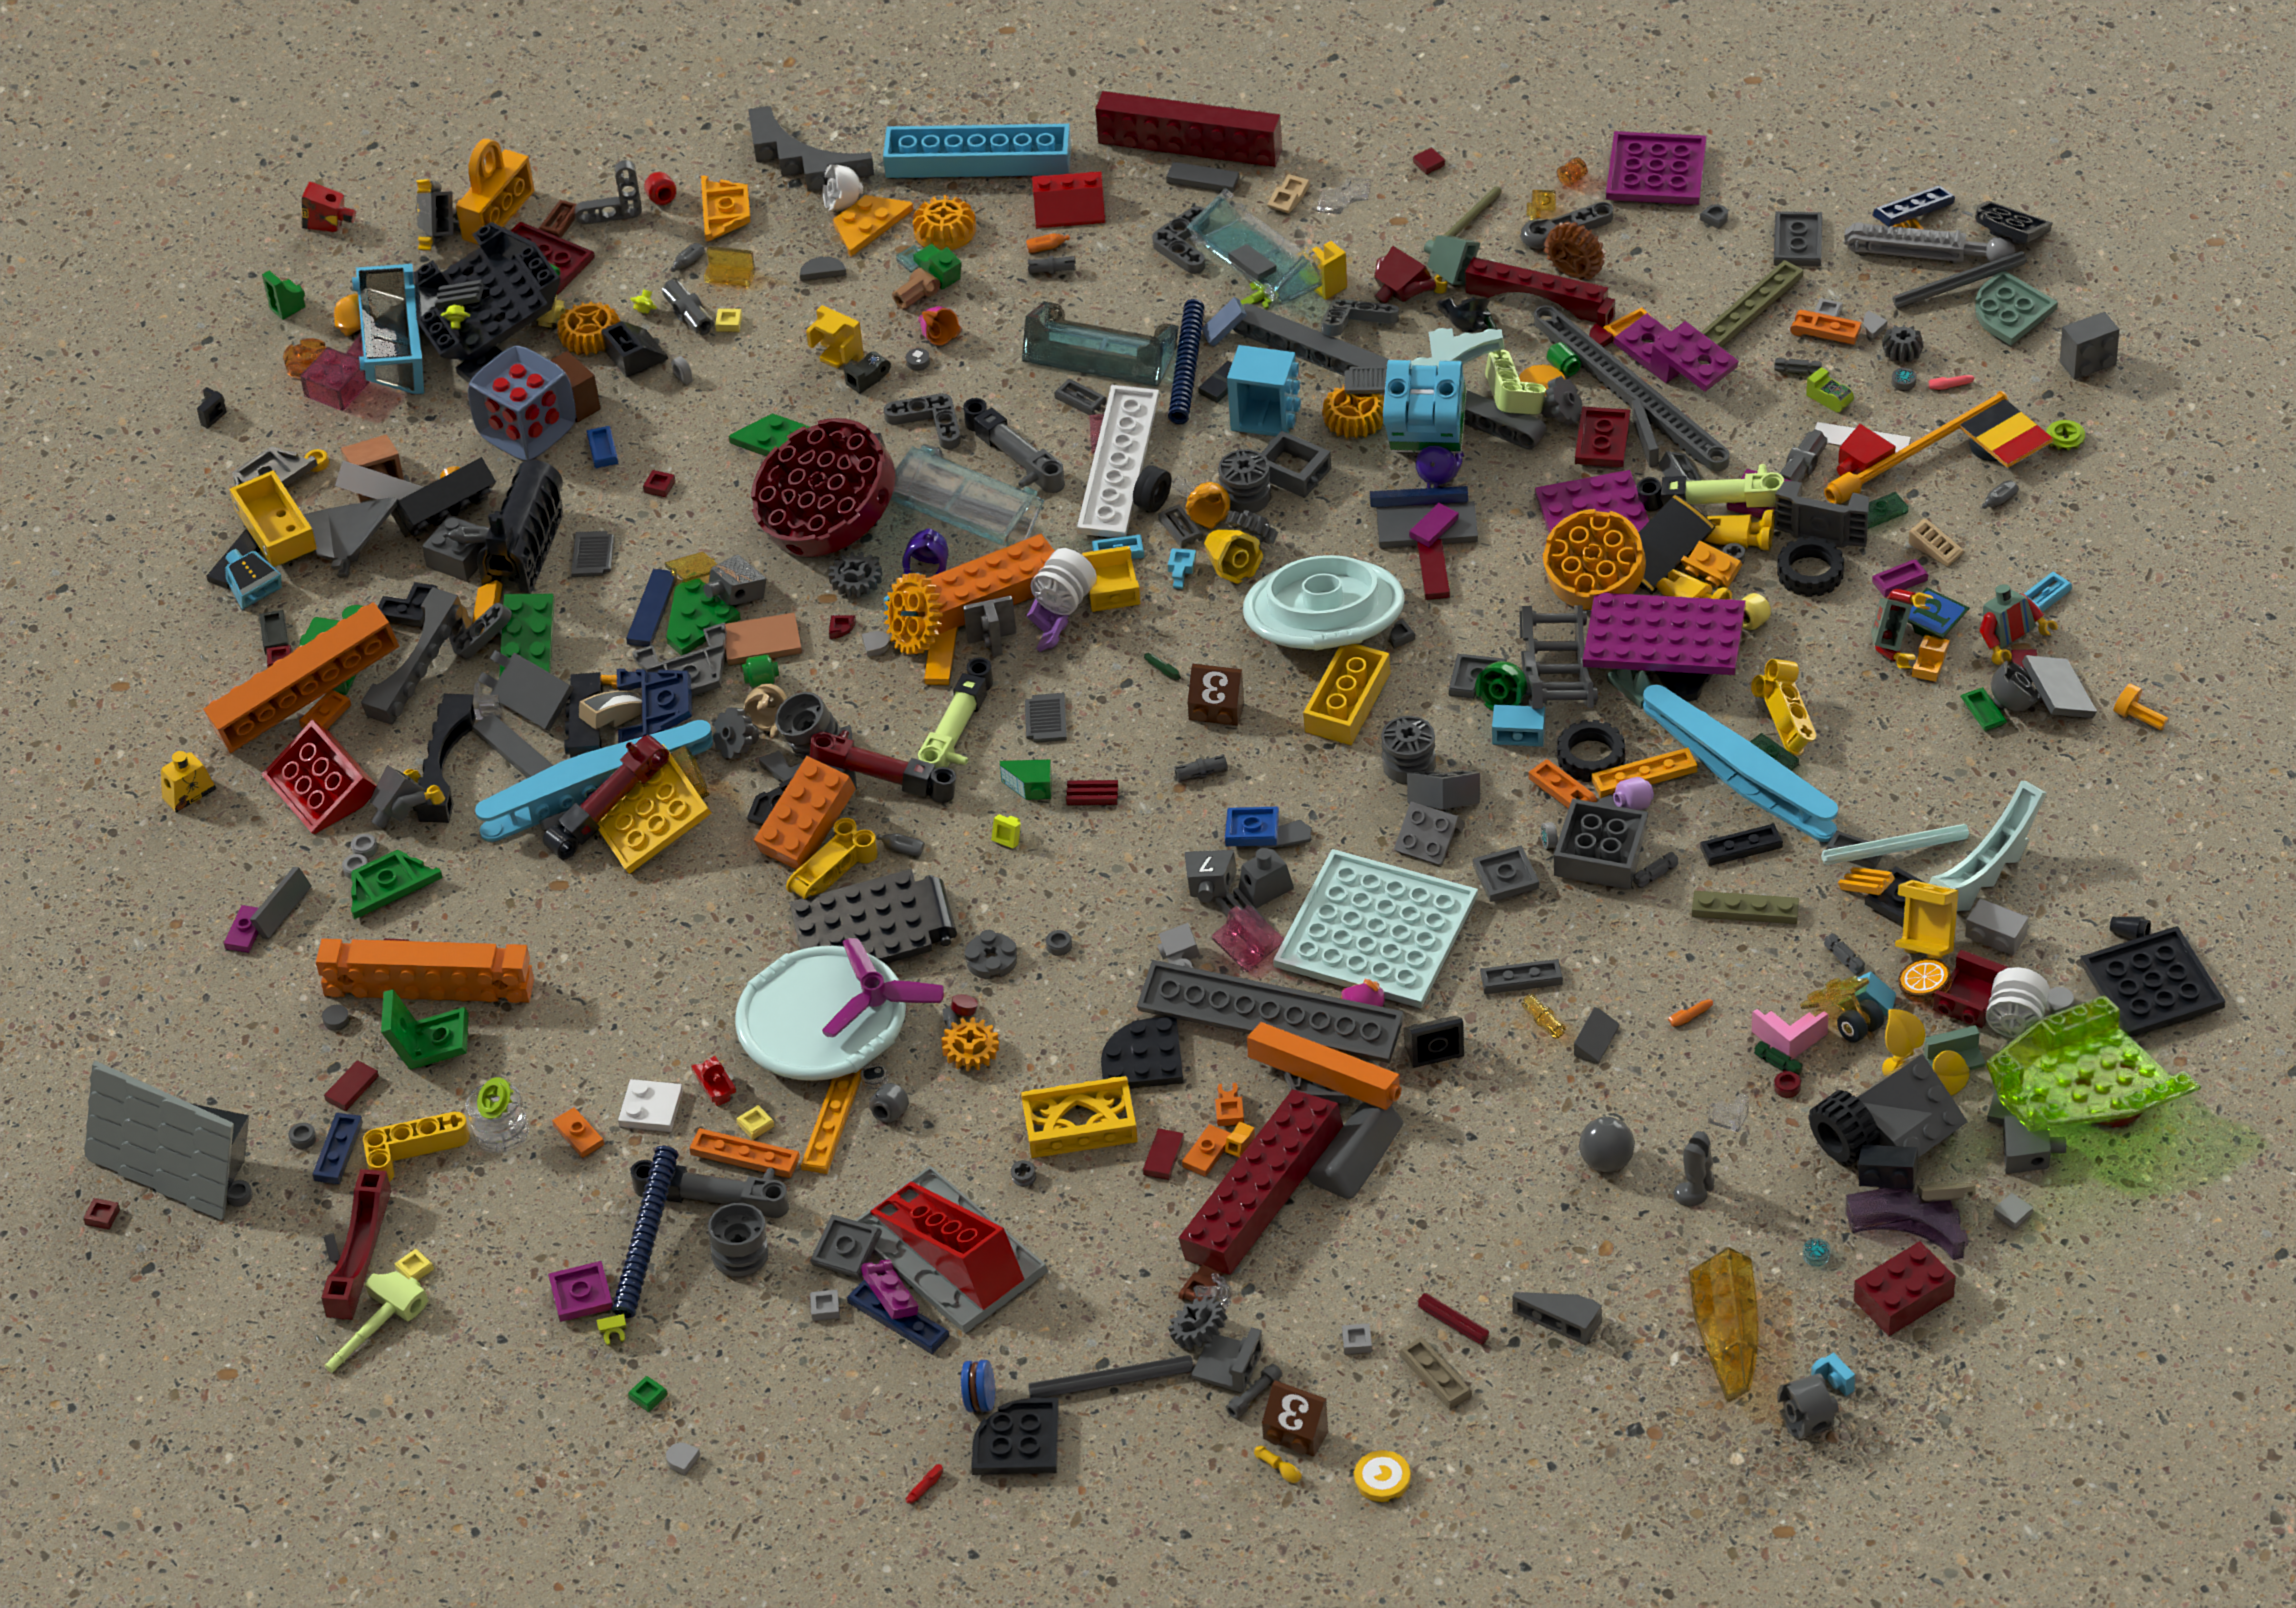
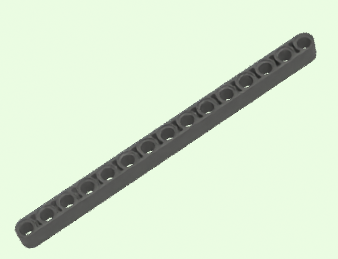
M1248 303L1242 305L1247 316L1233 328L1240 335L1281 351L1295 352V357L1345 376V371H1349V367L1387 366L1388 360H1390ZM1466 391L1465 425L1529 450L1533 449L1547 433V426L1542 420L1528 414L1501 411L1497 408L1495 401L1471 391Z

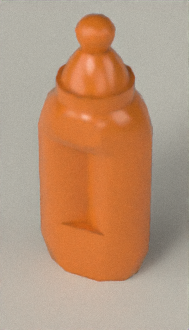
M1052 233L1026 240L1028 252L1036 253L1057 248L1065 240H1070V236Z

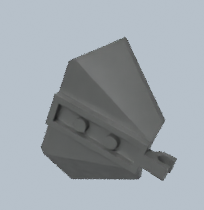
M386 498L303 514L313 530L317 546L315 552L319 557L333 561L331 567L333 570L339 569L337 573L339 578L348 577L351 562L358 561L361 550L396 508L398 499Z

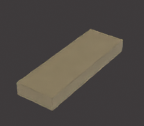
M1423 1337L1418 1338L1399 1350V1356L1449 1410L1472 1397V1390Z

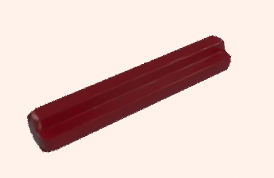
M1423 1293L1419 1297L1418 1307L1479 1344H1484L1488 1340V1329L1428 1293Z

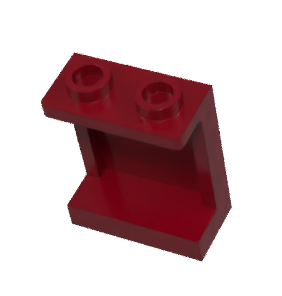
M1960 950L1956 956L1955 969L1941 991L1937 990L1934 994L1933 1011L1958 1019L1968 1025H1976V1027L1983 1028L1987 1022L1986 1011L1989 1006L1994 979L2000 971L2010 967Z

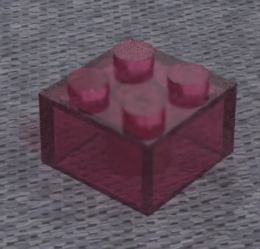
M329 347L300 375L305 397L344 411L370 383V381L366 380L365 371H360L358 358Z

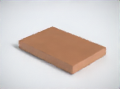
M795 612L725 624L727 629L725 649L728 666L746 663L747 658L769 655L771 658L802 653Z

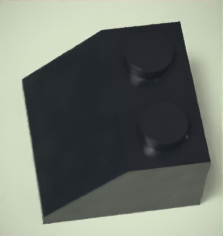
M1451 1016L1404 1027V1045L1412 1067L1416 1068L1464 1057L1463 1019L1458 1016Z

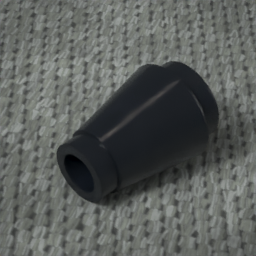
M2113 916L2109 928L2110 932H2115L2134 940L2150 935L2151 921L2145 919L2144 916Z

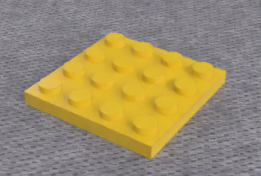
M669 752L667 763L645 784L639 782L597 825L600 827L598 829L624 869L630 874L712 814V812Z

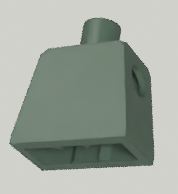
M1437 235L1435 241L1428 240L1424 245V252L1430 254L1428 267L1451 284L1466 285L1465 272L1472 258L1477 256L1481 243L1453 236Z

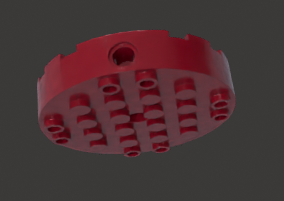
M846 418L819 420L817 425L809 428L803 426L787 436L789 440L779 448L775 446L758 469L751 490V498L753 500L752 512L757 523L776 546L789 554L801 557H817L834 553L860 539L882 517L890 502L895 485L893 460L886 448L868 427L860 422Z

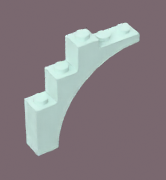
M1452 328L1436 329L1429 332L1432 357H1419L1412 360L1411 364L1412 366H1439V361H1462L1464 365L1484 354L1505 349L1502 329H1488L1474 334L1463 333L1455 337Z
M2021 781L2002 816L1979 846L1951 870L1932 876L1929 884L1958 890L1957 911L1970 910L1981 887L1995 886L2005 863L2019 862L2029 841L2026 836L2047 793L2027 781Z

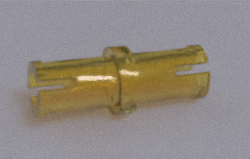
M1529 994L1523 999L1522 1007L1534 1017V1022L1538 1026H1543L1554 1039L1560 1038L1565 1033L1566 1026L1554 1016V1011L1550 1007L1544 1006L1534 994Z

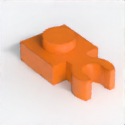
M1232 1083L1233 1089L1228 1092L1223 1090L1222 1084H1218L1219 1099H1215L1217 1127L1238 1125L1239 1122L1244 1123L1242 1097H1238V1086L1236 1083Z

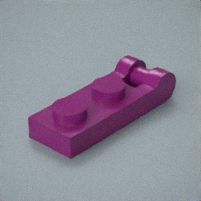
M890 1259L881 1260L879 1264H873L872 1262L862 1264L861 1270L865 1281L892 1319L918 1314L919 1305L893 1270Z

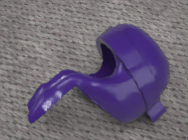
M1440 446L1424 448L1417 456L1416 470L1419 476L1427 482V488H1431L1432 484H1434V488H1438L1439 485L1454 479L1462 465L1464 453H1455L1454 456L1451 451Z
M932 529L919 531L911 537L902 558L904 574L911 572V556L921 562L939 564L936 574L946 571L949 549L943 535Z

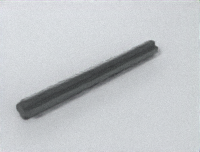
M2021 251L1900 293L1893 297V303L1896 308H1901L1996 275L1999 272L2022 266L2027 262L2026 255Z
M1185 1355L1031 1382L1028 1385L1031 1398H1042L1191 1372L1194 1366L1192 1357Z

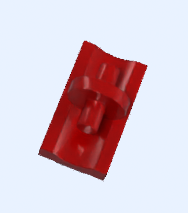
M716 1056L711 1057L702 1064L691 1066L692 1072L712 1103L714 1102L716 1106H720L731 1100L730 1095L736 1093V1087Z

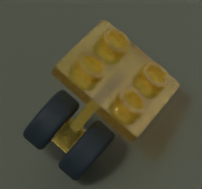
M1852 976L1843 981L1840 978L1832 979L1825 983L1826 988L1809 993L1807 1000L1800 1004L1801 1009L1834 1005L1840 1007L1844 1013L1839 1015L1837 1019L1838 1029L1846 1040L1853 1043L1860 1041L1867 1035V1032L1877 1030L1884 1023V1014L1876 1002L1870 999L1858 1002L1855 996L1856 991L1870 983L1868 978L1857 979V976Z

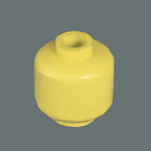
M1752 593L1742 599L1746 600L1744 629H1757L1769 619L1771 608L1769 602L1763 596Z

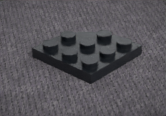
M1989 200L1979 204L1975 213L1976 222L1990 229V234L1998 237L2012 238L2011 241L2017 244H2025L2051 232L2053 222Z
M1167 1016L1135 1020L1115 1032L1109 1038L1102 1051V1079L1126 1076L1129 1089L1183 1084L1177 1018Z
M1026 1398L1005 1403L997 1407L998 1411L987 1420L984 1418L977 1427L972 1445V1475L1057 1473L1059 1398Z

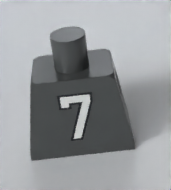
M1234 850L1185 852L1190 896L1198 897L1201 902L1205 903L1212 901L1213 897L1226 896L1237 873Z

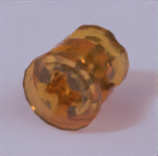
M1577 157L1573 158L1571 162L1566 163L1565 166H1560L1557 169L1558 179L1567 187H1572L1581 177L1588 174L1586 163Z

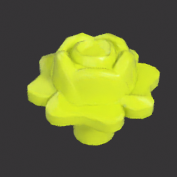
M643 289L642 295L631 297L630 300L634 303L633 309L643 314H649L651 309H657V306L650 299L652 292Z
M451 305L448 306L447 311L442 313L441 316L451 322V329L458 330L460 329V322L470 317V314L465 312L463 306Z

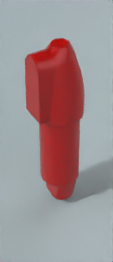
M936 1464L909 1492L906 1497V1503H914L930 1487H933L944 1470L941 1464Z

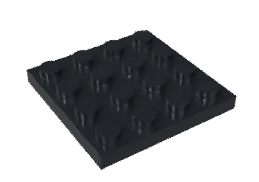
M2178 926L2081 956L2080 964L2127 1039L2225 1008V999Z

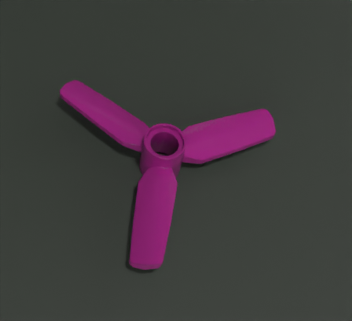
M855 938L846 939L843 941V946L855 976L860 981L862 993L853 997L822 1029V1032L827 1037H835L869 1006H881L885 1003L886 999L891 1002L941 1003L944 998V988L942 985L900 980L884 983L883 976L876 971L860 940Z

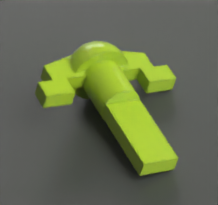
M1252 282L1249 284L1252 291L1256 289L1258 291L1240 300L1241 304L1248 303L1253 305L1264 299L1265 301L1262 302V306L1265 309L1269 308V304L1272 303L1270 290L1260 283L1254 284Z

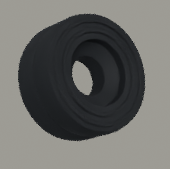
M1154 465L1145 467L1138 476L1133 489L1134 504L1150 512L1158 511L1164 505L1170 493L1172 485L1171 474Z

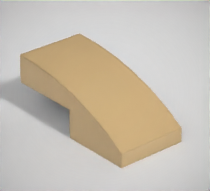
M1288 174L1282 186L1276 187L1267 206L1290 213L1307 192L1310 186L1309 180Z

